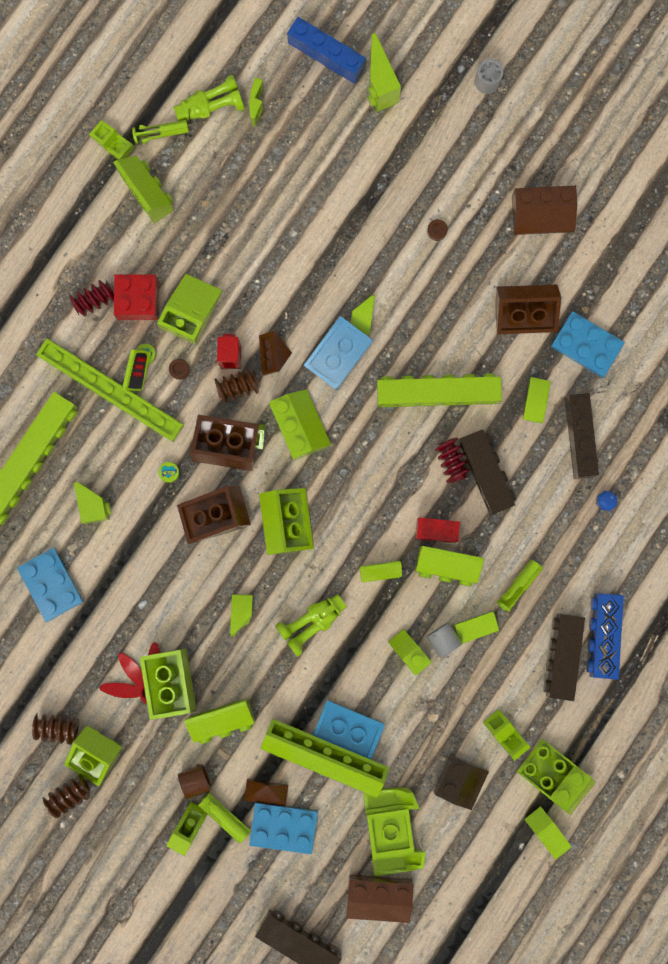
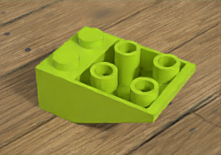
M185 274L167 302L157 325L160 329L197 345L223 290Z
M544 739L540 740L516 771L569 815L575 811L596 783L593 778Z

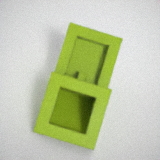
M499 709L483 722L514 761L531 748Z
M539 807L524 819L555 860L572 848L542 807Z

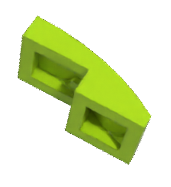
M256 77L252 84L249 99L251 123L255 127L263 111V103L259 98L264 89L263 80Z
M103 120L89 134L95 142L117 160L127 158L135 149L132 143L119 135L114 128Z
M530 378L522 420L543 424L551 381Z

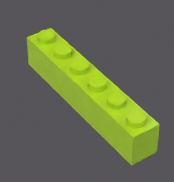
M493 373L483 374V377H475V374H465L463 378H455V375H443L442 378L424 375L422 379H414V376H402L401 379L384 376L381 377V380H377V407L500 404L502 402L501 376L495 377Z
M275 719L271 720L260 747L264 751L376 798L385 784L389 767Z

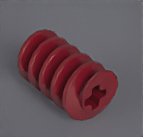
M98 280V288L92 283V291H89L86 287L83 288L84 295L77 291L76 299L69 295V299L78 315L81 313L86 317V309L94 313V305L101 309V302L106 306L109 305L108 298L114 302V293L107 280L105 284Z
M458 437L437 444L439 446L435 449L436 453H442L438 456V460H445L440 465L441 468H448L443 472L444 476H450L446 483H455L471 477L465 475L470 469L462 467L467 461H460L464 453H457L461 445H454Z

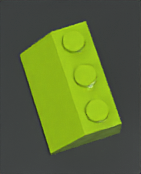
M132 156L113 162L119 175L154 224L174 211L172 207L174 201L168 192H162L160 189L162 184L156 176L152 178L149 173L151 169L145 160L140 161L138 156Z
M307 389L286 394L269 402L293 461L331 446Z
M306 488L279 489L259 493L267 555L314 549Z
M421 546L418 550L414 572H419V577L431 579V575L439 576V581L451 583L452 579L459 580V585L471 587L472 583H478L485 558Z
M186 648L140 657L150 720L189 714L197 710Z
M249 698L191 715L184 720L193 743L199 741L200 745L211 742V737L217 735L220 738L232 735L231 731L240 729V732L252 729V724L256 722Z

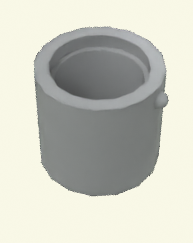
M493 59L481 62L474 85L481 93L491 94L499 88L503 76L502 65Z
M449 622L426 636L440 658L463 644Z

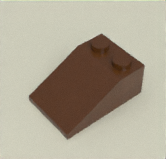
M225 486L177 505L188 544L230 533L251 525L240 486Z

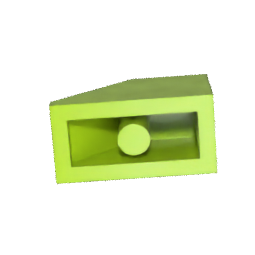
M75 482L74 487L81 524L86 525L110 520L109 515L112 514L110 503H106V499L83 484Z
M404 629L388 641L389 645L415 676L432 663Z
M191 801L166 846L185 856L208 814Z

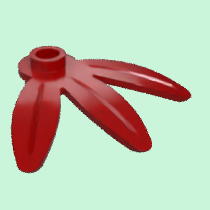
M152 643L148 655L161 653L158 643ZM120 652L118 654L119 662L127 676L136 685L106 683L100 685V691L118 698L140 697L142 702L147 704L142 669L132 658Z

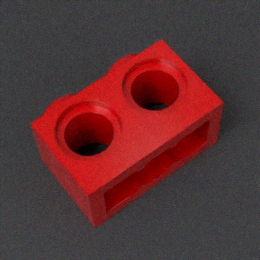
M223 334V337H217V363L220 369H241V343L239 337H235L234 334Z
M418 517L415 539L458 543L460 521Z

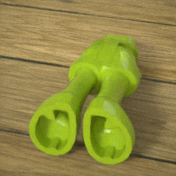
M229 75L221 85L205 92L198 90L185 100H181V104L173 106L178 121L208 118L211 116V112L231 105L238 111L245 110L233 75ZM230 92V94L209 102V100L216 96Z
M338 594L331 599L328 597L326 598L327 600L308 606V612L290 624L279 622L275 625L284 640H287L297 630L309 622H313L301 634L287 642L297 657L302 654V646L311 636L320 630L325 632L331 628L335 619L341 615L340 612L347 608Z

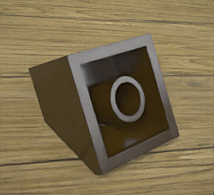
M450 753L433 792L435 796L454 805L472 810L489 771Z

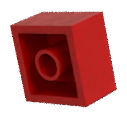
M114 274V316L117 320H158L159 280L155 274Z

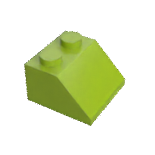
M86 725L74 741L64 765L74 772L80 773L84 778L99 787L116 761L122 747L114 740L108 739L96 729Z

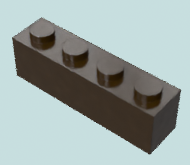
M590 393L568 395L565 398L573 479L593 478L599 475Z
M482 429L460 438L458 442L461 445L489 515H494L515 506V494L512 489H508L506 484L508 482L507 475L504 470L501 471L498 463H500V459L496 451L493 452L490 447L492 440L489 434L485 433Z
M557 614L556 617H553L552 630H554V637L550 638L549 650L552 651L551 659H548L546 664V671H549L548 680L545 679L543 692H546V696L549 698L568 701L575 700L585 617Z
M269 909L256 931L255 937L298 964H339L342 960V953H340L338 947L331 943L329 945L321 941L322 938L313 932L307 933L303 930L304 927L295 921L291 923L286 920L285 915L278 910L273 912Z

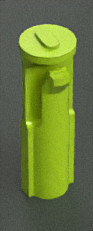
M187 120L149 127L139 125V130L159 128L145 132H136V128H132L136 144H139L138 138L160 134L142 139L141 142L146 144L152 139L189 133Z
M530 559L514 579L512 585L496 603L504 611L510 612L515 602L528 589L543 570V567Z
M210 792L199 802L198 806L239 844L251 832Z

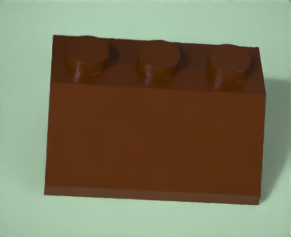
M576 185L515 188L512 194L514 235L575 232L578 206Z
M558 285L496 287L497 334L558 332L562 298Z
M198 414L190 450L191 461L252 471L259 424Z
M349 875L346 919L410 923L413 904V880L408 878Z

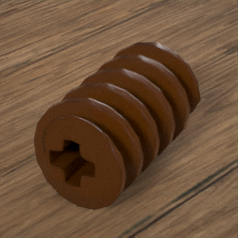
M247 369L245 376L238 372L237 379L233 374H230L229 381L222 376L221 383L214 378L219 398H222L225 403L228 401V396L235 400L236 393L240 398H243L244 391L248 396H251L252 389L256 394L259 393V384L254 369L253 374Z
M36 713L32 724L34 740H39L41 737V740L44 742L50 739V742L54 743L58 739L59 744L64 743L66 740V743L71 745L77 738L79 730V718L76 719L74 724L71 722V717H68L66 723H63L62 716L55 722L54 715H51L49 721H47L46 714H43L40 720L38 719V713Z
M80 773L77 775L78 782L71 778V786L63 783V791L57 787L55 788L57 795L49 792V800L42 797L47 811L54 818H59L61 813H67L68 808L73 809L76 804L80 805L83 803V799L88 800L90 798L89 785Z

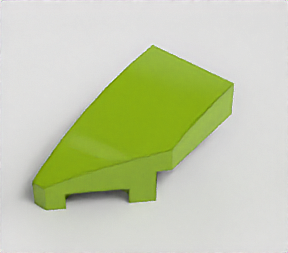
M371 295L352 310L351 324L364 334L370 335L375 295Z
M232 595L231 637H234L242 627L250 623L253 595Z

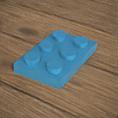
M572 311L551 347L604 378L625 342Z
M340 316L305 362L304 366L337 390L372 344L373 340Z
M51 548L17 567L45 622H49L84 602L55 548Z
M327 700L313 736L371 760L385 724Z
M255 802L249 846L312 854L318 810Z

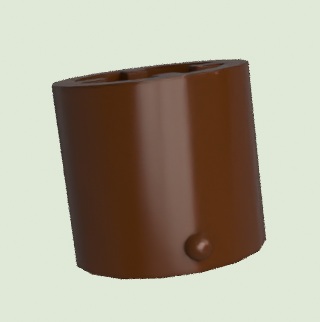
M197 764L196 767L178 773V780L187 800L205 792L209 793L212 790L203 764Z

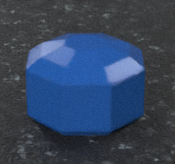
M603 491L597 496L596 505L600 510L611 511L617 506V497L611 491Z

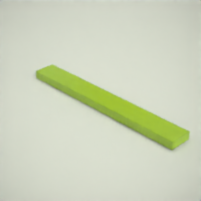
M48 338L37 352L36 356L170 441L174 442L184 427V424L132 391L123 390L122 385Z

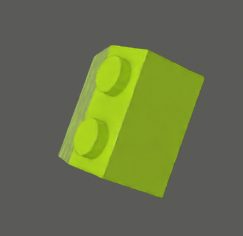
M374 33L371 38L369 95H367L371 107L374 106L376 111L379 112L399 103L401 86L376 33Z

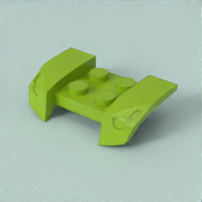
M383 788L377 798L363 792L374 876L423 869L426 852L422 849H414L409 809H420L413 792L408 788Z

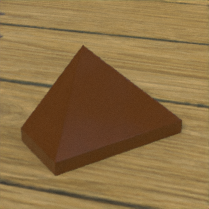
M275 331L259 335L262 375L266 376L279 372L292 352Z
M247 779L244 801L286 806L288 785Z

